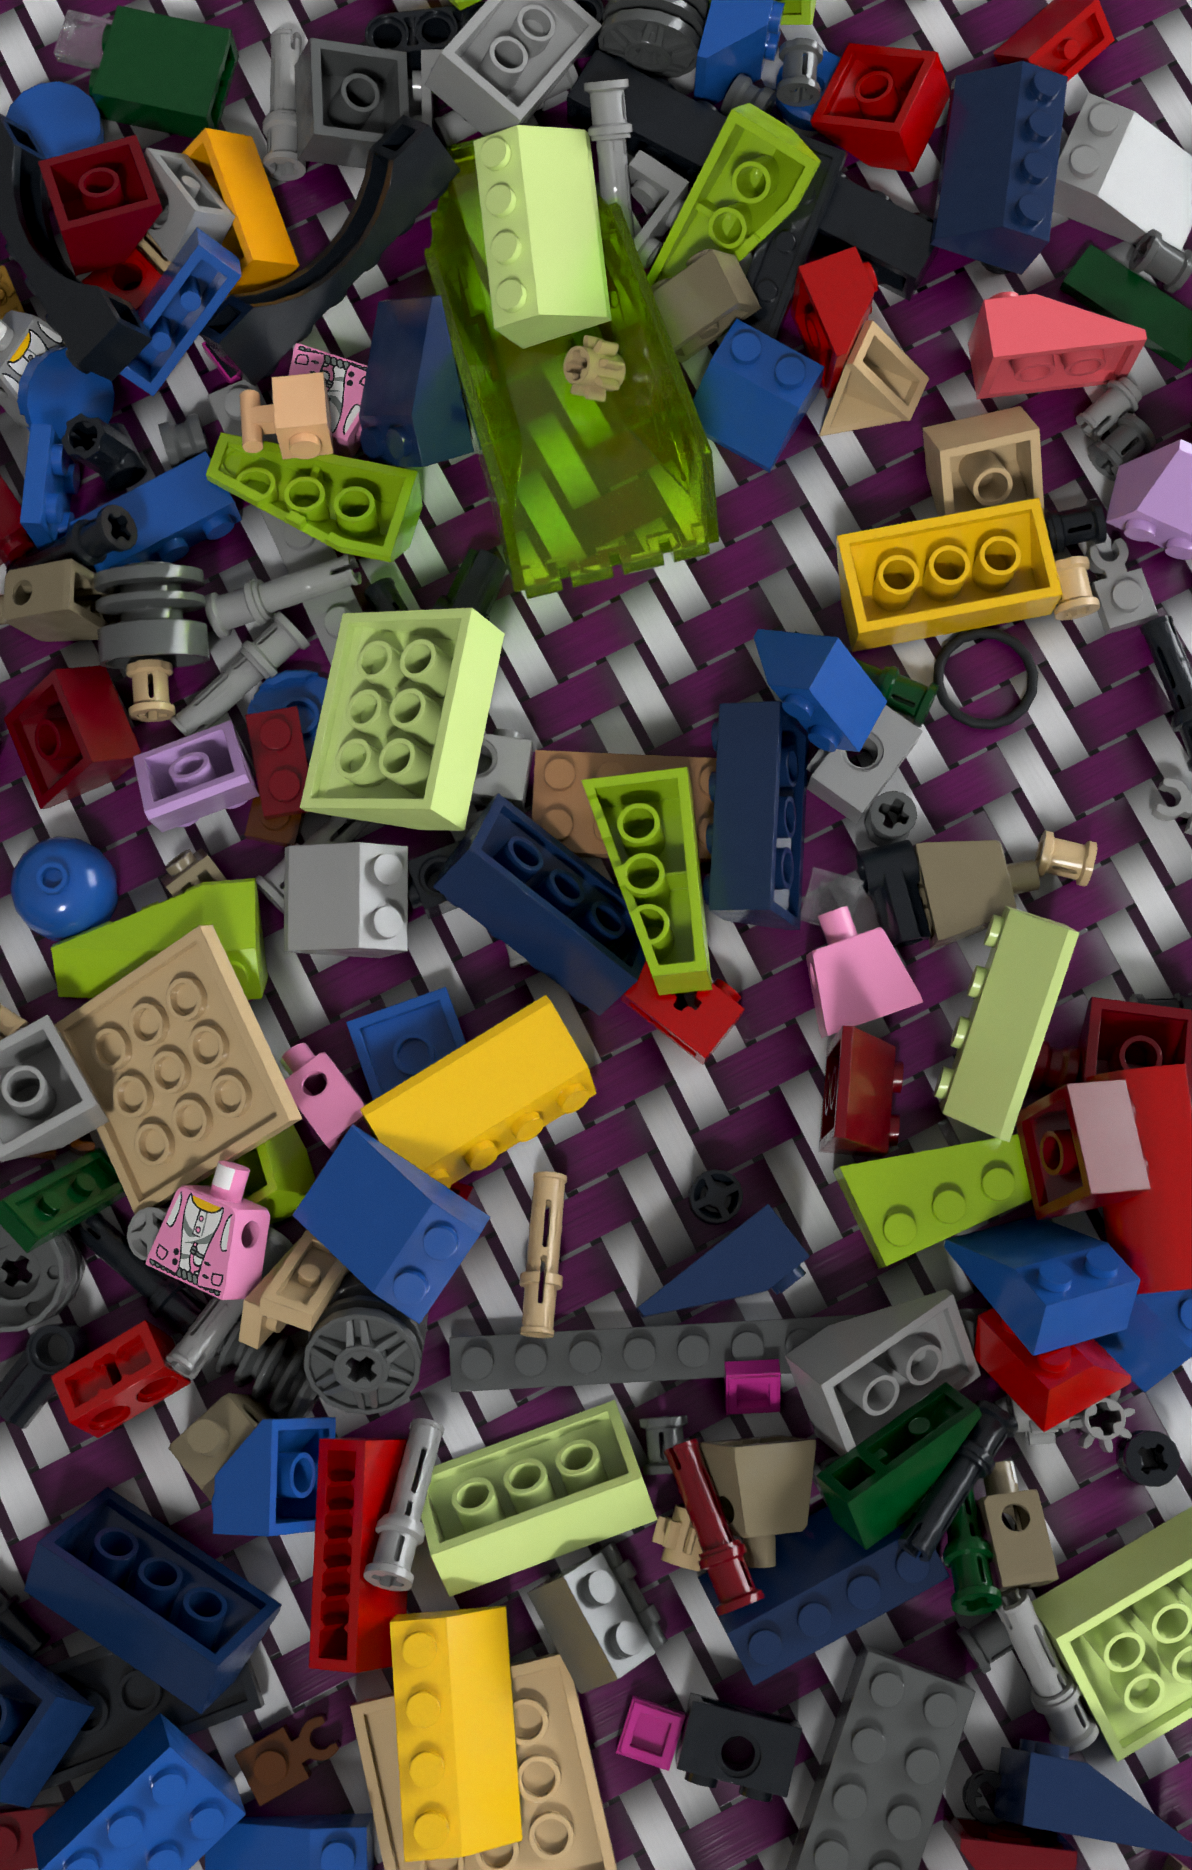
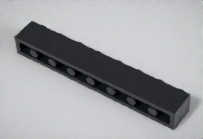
M596 49L567 95L568 123L579 129H585L587 132V128L592 126L590 95L584 92L583 83L628 79L629 87L624 90L627 122L632 124L633 132H630L631 138H626L627 154L635 157L638 151L642 150L689 181V186L693 187L727 117L720 114L709 102L704 100L695 101L678 92L668 81L662 78L653 79L634 69L624 58L615 55L610 57ZM841 172L812 250L826 257L856 246L862 262H869L872 265L878 285L910 301L935 259L939 247L930 245L933 220L929 216L919 212L912 213L894 204L883 192L867 190L850 181Z

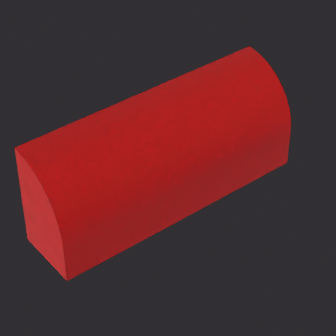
M1186 1064L1133 1068L1087 1077L1086 1082L1126 1080L1129 1097L1136 1108L1135 1123L1141 1149L1149 1165L1148 1179L1151 1189L1123 1202L1103 1206L1107 1243L1141 1279L1136 1295L1192 1290V1107Z
M319 1438L309 1650L310 1669L360 1673L392 1666L390 1621L396 1614H407L408 1591H391L379 1588L367 1582L363 1575L365 1566L373 1562L379 1539L375 1532L377 1521L389 1512L398 1471L408 1439Z

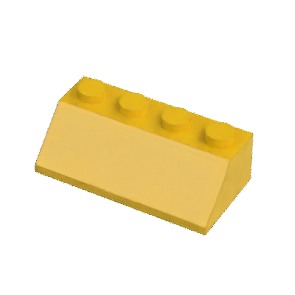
M1040 498L842 534L836 537L841 605L852 652L1051 615L1063 595Z
M544 995L360 1108V1111L373 1138L450 1189L452 1184L471 1172L490 1166L498 1155L517 1143L533 1139L542 1131L543 1127L565 1113L569 1114L579 1110L586 1104L589 1098L597 1093L587 1063L547 995Z
M506 1605L396 1614L390 1621L404 1862L460 1858L522 1841Z

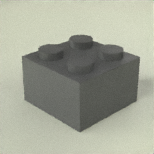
M317 38L309 39L294 65L298 160L366 169L369 150L402 115L409 117L407 52Z

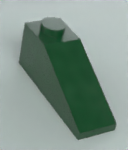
M944 1382L818 1473L816 1477L834 1521L867 1550L908 1520L982 1416L980 1408L950 1384Z

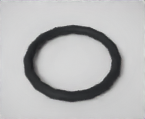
M977 628L959 633L943 646L934 663L933 683L939 685L936 694L939 703L953 719L971 728L993 730L1013 724L1029 710L1037 694L1038 671L1032 654L1019 639L999 629ZM979 638L998 640L1010 646L1023 660L1028 674L1027 691L1020 704L1007 715L994 719L974 718L960 711L949 699L943 683L944 667L952 652L963 643Z

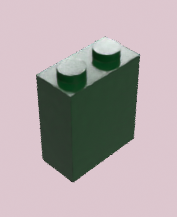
M117 5L112 24H106L103 31V56L100 66L93 68L89 79V94L94 98L101 118L193 139L204 128L218 130L239 59L232 29Z

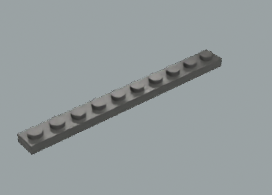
M988 1308L958 1309L973 1353L975 1351L978 1315L988 1311ZM861 1315L554 1332L553 1338H533L520 1334L450 1337L451 1392L725 1377L724 1362L779 1359L781 1374H792L785 1358L787 1353L828 1325Z

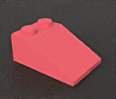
M1011 291L998 293L989 299L983 300L968 342L976 398L986 399L1106 385L1110 380L1118 381L1121 377L1127 378L1147 340L1146 330L1038 294L1019 295Z

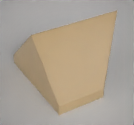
M873 320L864 322L844 366L819 437L901 421H910L929 377Z

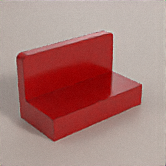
M1053 0L996 49L994 56L999 63L1010 64L1025 61L1067 76L1068 82L1114 42L1115 39L1099 0Z

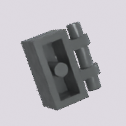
M614 1541L598 1549L595 1555L563 1569L527 1592L580 1694L620 1679L656 1653L655 1649L668 1641L658 1624L661 1616L654 1603H647L634 1579V1576L637 1574L636 1569L630 1558L623 1559Z

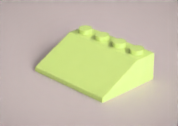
M473 608L343 613L300 808L307 812L417 830L465 831L505 633Z
M1191 1506L1032 1601L1035 1613L1049 1638L1059 1664L1064 1672L1070 1674L1081 1691L1079 1699L1088 1714L1095 1719L1102 1739L1117 1762L1192 1718Z

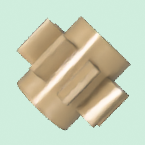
M585 335L583 346L570 348L564 360L563 371L566 380L573 384L570 390L571 394L584 396L585 399L605 402L606 391L619 390L625 378L626 366L623 358L616 354L619 348L618 343Z
M675 1505L672 1518L658 1515L652 1542L661 1544L664 1547L661 1556L662 1561L682 1568L701 1571L698 1561H700L699 1554L703 1552L698 1542L697 1534L690 1521L686 1507Z

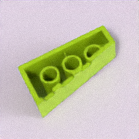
M687 767L581 780L658 994L668 995L712 990L693 790Z
M1018 1134L1012 1135L1010 1142L993 1138L839 1166L833 1171L878 1269L893 1264L1032 1199Z

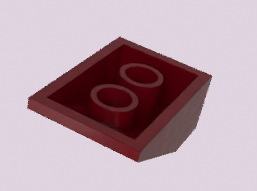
M842 1026L827 1047L819 1152L883 1158L888 1154L889 1146H897L900 1115L891 1114L892 1094L901 1093L904 1064L902 1061H895V1046L853 1026Z

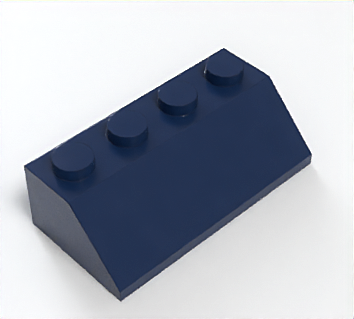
M1025 61L955 76L951 85L930 245L1020 275L1024 273L1050 240L1067 76Z
M781 701L719 704V721H714L711 731L712 745L714 751L717 752L716 771L711 772L709 777V795L714 803L713 822L708 824L706 830V845L708 852L711 854V872L704 878L703 896L706 905L709 906V911L724 921L784 930H800L809 733L796 718L789 715L783 709Z
M498 793L448 857L433 887L443 894L452 905L461 908L483 925L493 937L502 940L524 957L534 969L543 972L568 991L574 1000L586 1005L600 1016L638 981L646 960L622 892Z
M109 1487L102 1490L37 1542L24 1588L25 1592L200 1714L235 1681L282 1606L281 1603Z
M828 1506L808 1515V1523L803 1531L776 1535V1566L769 1568L748 1567L755 1588L762 1589L765 1598L721 1616H718L716 1611L719 1600L708 1571L697 1576L753 1686L950 1577L936 1549L930 1561L923 1562L919 1559L920 1551L917 1557L914 1558L898 1544L899 1537L904 1533L914 1518L915 1513L888 1535L865 1550L834 1521Z

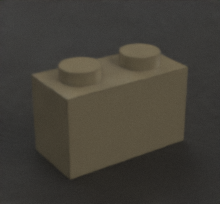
M714 249L700 251L686 262L687 268L676 276L665 278L652 285L650 291L652 305L653 298L655 301L657 320L654 308L652 309L649 289L648 296L637 303L652 331L659 359L666 360L664 346L662 350L660 344L659 329L662 336V345L664 340L666 354L668 351L670 361L684 363L727 333L736 318L744 321L761 309L735 255ZM635 305L634 308L642 322L643 317ZM643 321L642 324H643V326H644V328H645V330H646V332H647V334H648V336H649V339H650V341H651V343H652V339H651V336H650V332H649V330H648V328H647V326H646V324H645V321Z

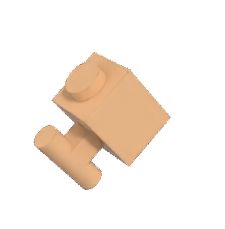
M323 372L271 377L273 404L261 405L260 394L255 390H244L240 393L242 448L248 453L260 452L263 449V435L276 434L282 459H311L319 455L334 454L330 401Z

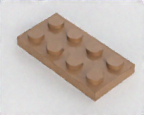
M535 750L532 820L578 857L609 859L581 780L687 767L693 790L700 863H711V854L708 852L706 845L707 826L713 822L714 803L709 795V777L711 772L716 771L717 758Z

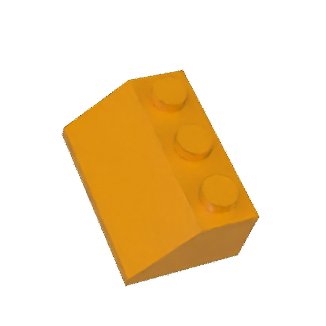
M204 128L181 154L189 156L235 215V219L222 246L239 257L242 276L224 299L225 301L231 294L254 292L278 284L291 275L300 265L253 137Z

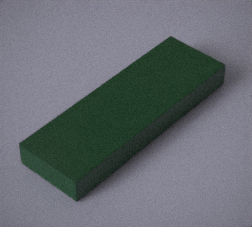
M1090 244L1063 280L1060 290L1096 314L1145 329L1147 340L1144 346L1183 371L1192 359V311Z
M98 1147L95 1151L85 1154L1 1199L0 1225L26 1253H29L126 1197V1194L109 1156Z

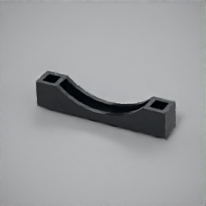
M0 114V230L7 241L5 248L9 255L22 267L27 276L25 279L26 286L40 299L47 312L45 319L50 327L61 336L67 347L65 354L72 365L85 374L93 372L113 381L150 343L152 337L132 303L96 285L83 284L65 263L54 239L49 217L48 191L38 161L47 158L30 130Z
M402 115L369 150L365 175L352 210L341 230L325 250L305 268L278 284L254 292L231 294L219 306L199 335L235 375L253 386H256L260 380L270 376L278 367L280 359L296 343L303 341L309 336L313 325L329 308L339 304L346 296L347 289L364 272L372 269L379 262L381 254L398 236L405 234L412 228L415 218L428 204L441 197L447 191L449 182L461 170L429 124Z

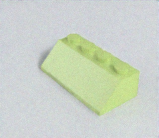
M515 125L474 140L494 329L524 349L612 321L591 143L588 132L585 129Z
M1005 906L1002 917L993 914L984 939V945L991 947L985 967L976 965L967 991V996L974 998L969 1017L959 1016L952 1035L950 1046L958 1048L952 1068L943 1066L936 1083L934 1097L941 1099L939 1107L942 1114L993 1137L1010 1142L1079 936L1078 931L1065 924Z
M615 1400L434 1466L421 1516L430 1556L449 1597L658 1520Z

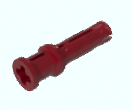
M697 1438L664 1450V1454L673 1471L682 1500L697 1534L698 1542L703 1552L699 1554L700 1561L698 1563L701 1570L708 1571L719 1600L716 1611L718 1616L764 1599L765 1596L762 1589L755 1588L743 1557L747 1549L744 1543L741 1544L740 1539H734L714 1484L704 1463Z

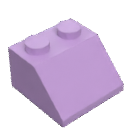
M1180 439L1118 466L1106 523L1124 530V535L1132 540L1149 541L1164 548L1165 553L1170 557L1181 560L1192 559V444Z
M231 720L133 756L144 812L148 820L161 832L175 827L190 826L202 817L223 809L240 807L248 800L260 796L252 766Z

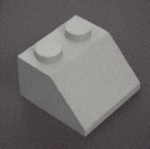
M351 842L285 847L284 952L383 958L408 951V846Z
M48 1015L0 1040V1162L63 1148L109 1122L65 1040Z

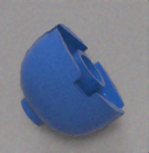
M56 836L37 842L22 854L12 872L10 892L16 912L31 930L51 941L59 942L108 922L117 908L119 897L117 894V875L113 865L98 848L78 838Z

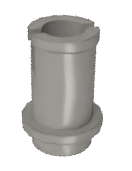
M1121 377L1118 381L1110 380L1106 385V392L1083 413H1080L1076 417V422L1078 425L1086 422L1080 429L1090 439L1098 441L1121 416L1126 413L1133 414L1137 411L1138 402L1142 399L1141 392L1126 377Z

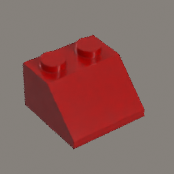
M848 43L810 121L812 127L869 167L914 172L951 93L938 52Z
M856 246L801 265L797 271L790 313L809 358L824 366L821 386L827 399L834 396L844 366L864 322L872 314V301L874 293L878 290L874 269L869 262H862Z
M994 1308L978 1315L974 1351L976 1361L1043 1432L1131 1383L1132 1376L1095 1339L1033 1356Z

